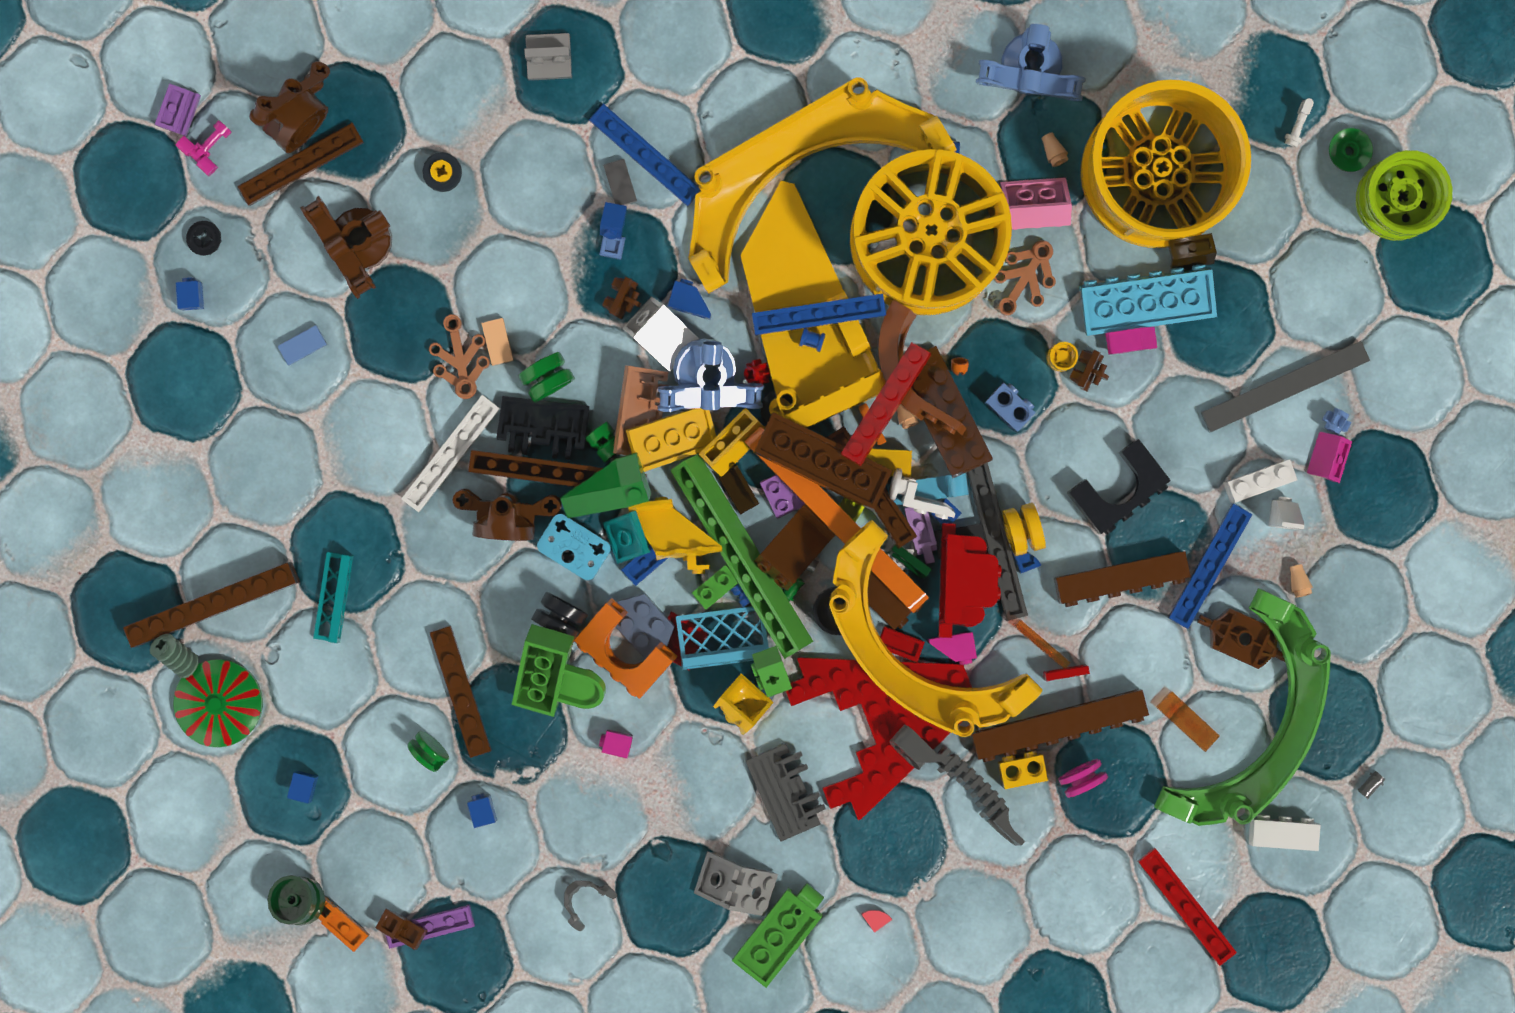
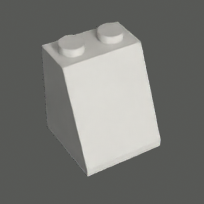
M652 296L622 328L669 371L674 368L675 358L680 350L691 341L699 339L669 309Z

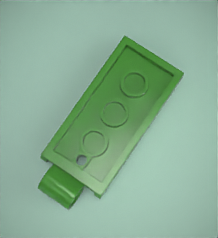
M808 883L803 886L797 896L788 887L732 959V962L765 988L768 987L823 916L822 913H817L815 909L822 902L824 896ZM800 909L801 913L796 914L795 910Z

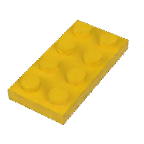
M691 408L626 430L632 454L638 453L644 472L698 454L716 437L710 410H703L701 408Z

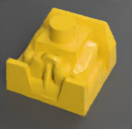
M741 673L713 707L716 709L720 706L724 712L725 719L729 723L736 724L740 728V733L744 735L759 721L774 702L769 697L767 698L760 689Z

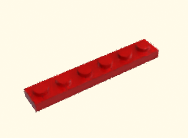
M911 342L841 452L843 457L859 466L863 464L929 360L930 352Z
M1155 847L1138 860V863L1219 966L1237 953Z

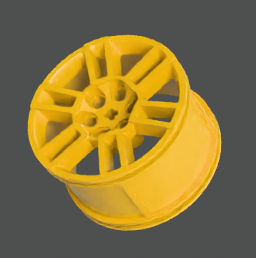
M1160 80L1147 83L1130 91L1117 101L1089 136L1081 162V184L1084 196L1097 220L1114 236L1141 247L1168 248L1169 240L1201 235L1223 220L1237 205L1247 186L1251 169V149L1248 135L1235 110L1226 100L1212 90L1183 80ZM1148 106H1170L1173 108L1161 135H1154L1140 111L1141 108ZM1184 112H1188L1192 115V118L1180 139H1176L1174 133ZM1127 114L1142 136V139L1139 141L1134 138L1122 121V117ZM1201 124H1205L1214 135L1220 147L1219 152L1191 154L1188 146ZM1113 127L1130 150L1128 156L1102 157L1104 139L1110 128ZM1155 142H1161L1165 146V151H1157ZM1175 152H1180L1184 156L1183 162H1178L1175 159ZM1138 153L1144 154L1146 156V163H1139L1136 155ZM1223 163L1224 166L1222 172H1197L1195 170V166L1198 164ZM1162 164L1164 165L1163 169L1166 171L1159 173L1157 171L1159 168L1156 166ZM1102 168H1123L1124 174L1104 177ZM1180 173L1184 176V184H1179L1176 181V174ZM1139 175L1145 176L1147 178V185H1140L1137 177ZM1191 183H1220L1222 185L1219 196L1209 212H1204L1189 189ZM1162 185L1167 189L1166 196H1161L1157 193V186ZM1108 187H1128L1131 194L1123 208L1112 197ZM1179 199H1182L1197 221L1194 225L1190 226L1177 205ZM1143 201L1145 202V207L1137 220L1131 215L1138 202ZM1165 205L1178 229H1164L1148 225L1157 206Z
M941 149L910 152L899 156L883 166L874 174L864 188L851 223L850 249L853 263L866 287L874 295L883 294L885 304L890 306L891 302L895 300L911 309L915 315L929 316L947 313L966 305L977 297L1000 271L1007 257L1011 242V213L1006 197L996 180L975 161L962 154ZM929 171L925 194L919 197L899 178L909 173ZM940 173L949 175L943 195L937 194ZM959 180L973 189L980 199L959 206L954 201ZM889 184L906 201V205L904 207L899 206L881 188ZM876 200L898 220L897 225L873 232H866V218L871 202ZM922 204L929 206L930 214H920L918 207ZM944 209L949 210L952 213V219H942L940 212ZM984 209L988 210L990 217L967 222V215ZM905 221H912L915 225V230L911 232L906 231L903 228V223ZM926 227H934L936 235L931 234L928 236L926 234ZM993 228V253L991 259L987 260L965 240L968 234ZM949 231L957 232L959 236L958 241H949L947 233ZM892 238L897 240V244L874 253L869 252V244ZM918 242L922 247L921 252L913 253L910 250V244ZM934 247L941 248L943 250V257L935 258L932 255V249ZM960 253L982 270L978 277H975L957 259ZM906 254L909 257L907 271L902 287H897L879 271L877 264ZM945 263L965 282L966 286L951 294L935 296L934 289L938 267L940 264ZM925 266L926 274L922 294H914L913 289L919 267Z

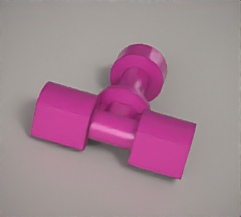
M220 120L213 125L216 130L202 145L198 142L194 145L186 136H183L176 143V146L186 156H191L197 162L196 165L207 176H211L218 168L208 158L211 155L208 150L222 136L227 138L232 133Z

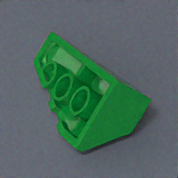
M636 452L616 458L605 468L594 473L585 482L580 483L564 494L560 499L567 518H573L648 502L651 490Z

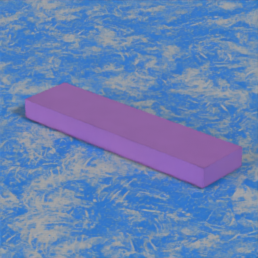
M470 904L411 919V921L428 930L423 940L475 927ZM386 935L389 949L405 945L401 941Z

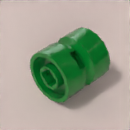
M608 421L585 438L592 448L598 449L597 454L604 463L616 455L613 453L615 430ZM604 437L608 440L605 444L602 441Z

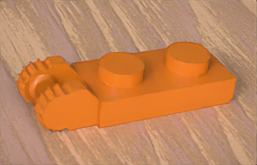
M325 897L324 906L331 912L327 917L322 912L318 919L322 921V925L355 952L370 934L341 908L335 906L332 901Z

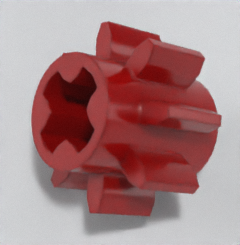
M756 359L746 364L744 377L747 383H769L768 379L771 373L767 363H761V359Z

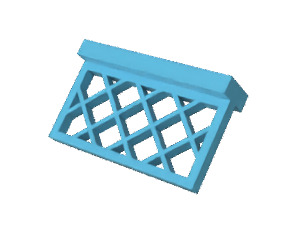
M753 606L676 616L682 670L754 661L752 654L770 648L768 646L766 628L761 619L755 626L744 619L749 612L755 611ZM733 614L740 619L733 629L723 622L727 615ZM712 617L718 622L712 632L701 625L705 618ZM690 620L697 626L689 635L682 630L681 621ZM742 621L752 628L746 638L735 631ZM720 624L730 631V634L724 641L713 634ZM759 624L761 626V631L757 629ZM698 627L709 634L702 644L692 637ZM754 631L762 636L763 645H753L748 641ZM732 634L743 641L739 648H732L726 644ZM683 635L687 637L685 641L683 640ZM711 636L721 643L717 651H710L704 646ZM690 639L699 646V649L694 654L686 655L684 646ZM745 643L749 645L748 647H742Z

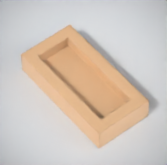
M500 318L481 323L492 366L514 361L504 319Z

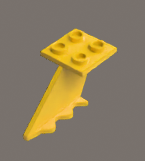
M657 497L655 501H648L628 507L629 513L637 512L645 538L654 550L657 560L669 557L682 558L688 555L702 556L722 551L720 544L674 509L672 499Z

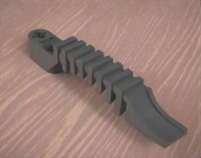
M903 725L889 741L892 747L914 768L920 770L925 763H937L940 766L937 769L940 773L946 771L950 778L958 777L956 779L958 783L965 782L966 784L963 787L966 790H974L970 794L972 798H980L975 803L977 807H986L979 815L983 818L994 814L988 820V823L1000 835L1015 846L1025 843L1010 825L1009 808L1004 804L1006 801L1003 798H999L997 796L999 793L996 790H991L990 787L992 786L988 782L984 783V778L981 775H976V771L973 768H968V764L965 761H959L960 757L957 754L949 755L951 751L948 748H941L936 753L907 725Z

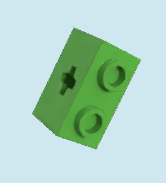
M725 565L693 591L692 594L706 610L738 584V581L728 566Z
M777 646L752 654L754 663L751 664L754 676H759L756 678L760 691L765 690L767 698L792 689Z

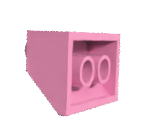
M1066 178L1000 182L1001 190L1009 205L1012 230L1071 225L1072 203Z

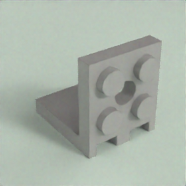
M707 851L694 894L731 911L765 916L778 874L741 866L718 854ZM719 875V876H720V881H719V883H718V885H717L716 879H717V876Z

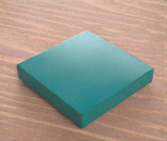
M636 511L603 522L617 564L650 553Z

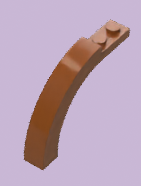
M895 300L891 302L886 312L879 336V360L885 381L888 380L903 356L907 333L916 318L911 309ZM912 386L901 402L920 421L924 417L934 424L939 421L944 424L942 428L953 435L955 432L963 435L967 429L960 421L919 397Z

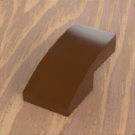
M385 909L375 927L390 938L397 939L414 950L418 949L428 931L389 909Z

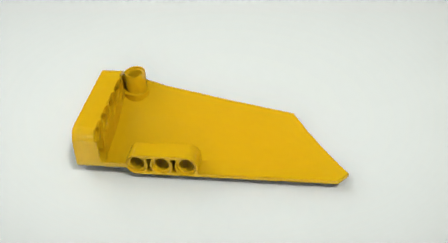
M780 181L740 255L755 313L848 299L795 184ZM859 320L809 327V331L818 334L825 333L820 352L812 347L799 346L803 329L761 335L777 396V405L783 417L808 428L878 396L886 381L872 355L871 347ZM785 394H789L793 398V403L787 407L780 403V398Z

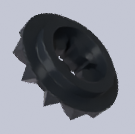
M198 221L188 229L186 242L190 250L195 254L201 256L211 255L218 250L222 242L221 232L212 222ZM206 231L207 236L213 240L206 241L202 245V241L195 237L203 236Z

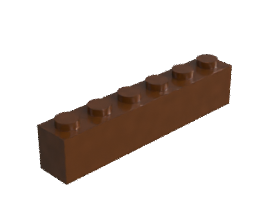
M1180 551L1055 577L1054 583L1059 604L1065 603V607L1078 605V601L1086 599L1087 603L1100 600L1099 596L1108 595V598L1121 596V592L1129 590V593L1132 594L1142 592V587L1151 586V589L1164 587L1165 582L1172 581L1173 585L1185 583V578H1189L1191 575L1186 552Z

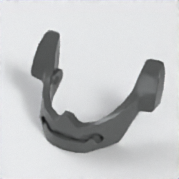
M574 881L566 888L564 892V906L571 915L568 923L574 929L582 931L585 925L574 912L572 907L573 895L581 887H592L602 896L606 895L611 899H615L617 894L608 884L599 887L590 881Z

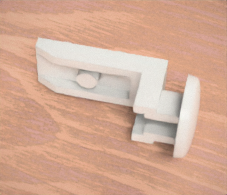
M902 468L895 470L889 490L891 500L894 501L897 494H901L902 505L914 508V511L917 513L926 514L927 512L935 513L936 517L948 519V516L955 517L953 508L947 503L915 496L918 485L916 479L902 476Z

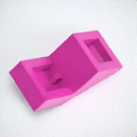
M1155 327L1105 333L1108 355L1158 348Z

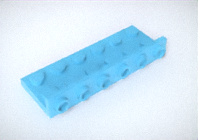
M1205 264L1193 265L1190 270H1184L1183 267L1172 268L1170 273L1162 274V271H1151L1149 276L1141 277L1140 274L1127 275V279L1119 280V277H1109L1105 279L1106 282L1097 283V280L1084 281V285L1079 286V291H1081L1086 335L1090 336L1217 317L1212 269L1206 267Z

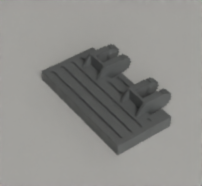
M786 743L746 760L780 842L821 825L817 815L809 819L807 817L826 809L824 804H820L808 811H804L802 805L818 799L820 794L818 791L799 799L798 796L807 793L800 775L791 779L790 777L807 770L808 766L807 764H801L792 770H786L784 764L798 760L803 756L800 751L782 759V755L789 753Z

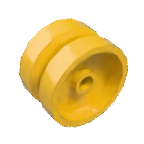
M1033 502L1021 505V518L1015 508L1002 511L1006 536L1015 556L1027 554V540L1033 551L1046 548L1041 521Z

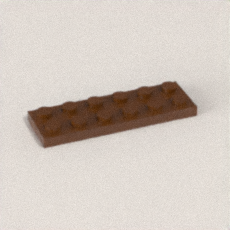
M934 346L927 350L931 353V356L913 383L912 388L923 400L960 421L967 428L963 435L957 432L953 435L943 429L944 424L939 421L934 424L925 417L923 418L953 479L992 461L993 458L937 346Z
M774 412L771 414L753 452L872 511L875 510L893 471L868 458L859 466L841 455L845 448L844 446Z

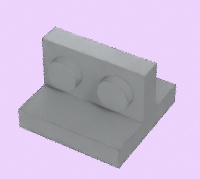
M569 33L526 35L525 58L527 61L528 80L572 78Z

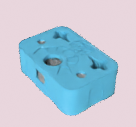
M557 514L553 517L537 543V548L542 554L584 580L595 578L612 550L608 541L600 538L572 519L567 518L564 514ZM566 521L565 526L570 532L565 530L559 532V527L556 525L557 522ZM590 543L592 545L597 546L603 544L602 549L604 550V553H599L598 555H596V550L593 548V546L590 545ZM572 551L574 560L566 562L563 555L564 552Z

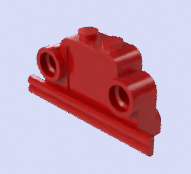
M942 523L938 638H952V625L973 627L981 623L985 617L984 609L993 607L1001 596L998 578L1001 577L1002 569L998 559L994 555L985 554L987 545L982 538L955 535L956 524Z

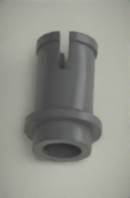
M1377 771L1373 774L1370 773L1371 776L1358 788V791L1367 799L1380 785H1384L1385 779Z

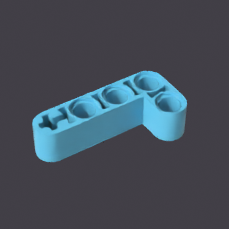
M966 473L953 479L951 475L916 480L918 485L915 496L935 500L969 495ZM886 484L885 488L889 493L890 484ZM897 494V497L894 500L896 505L902 504L901 494Z

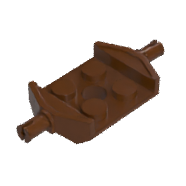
M1228 608L1213 620L1200 614V619L1197 620V623L1209 627L1210 648L1256 669L1264 666L1271 658H1277L1285 662L1284 657H1282V651L1277 648V640L1266 624L1231 608ZM1246 632L1250 635L1251 640L1247 645H1242L1239 637L1242 633Z

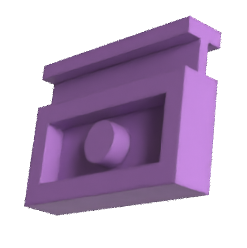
M169 84L155 125L187 136L201 95Z

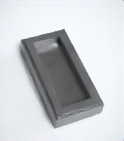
M621 159L603 165L615 204L627 205L637 202L625 160Z

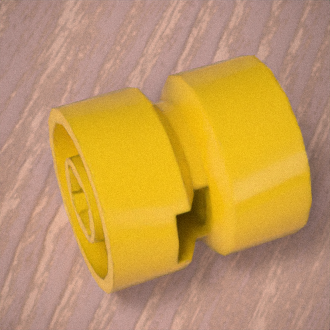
M1059 342L1047 352V364L1054 371L1065 372L1077 363L1078 351L1071 343Z

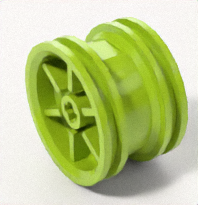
M1405 150L1390 155L1364 173L1356 190L1355 205L1358 216L1370 232L1383 239L1402 241L1434 228L1444 219L1452 202L1453 187L1445 167L1436 158L1424 152ZM1397 171L1404 172V177L1398 178L1396 175ZM1418 179L1423 180V182H1424V186H1423V187H1421V186L1417 183V180H1418ZM1382 183L1387 187V190L1384 192L1378 188ZM1402 193L1404 197L1402 201H1399L1398 197ZM1421 201L1426 202L1427 206L1425 209L1420 208ZM1384 205H1387L1390 209L1387 214L1381 211ZM1403 214L1408 215V222L1402 221Z

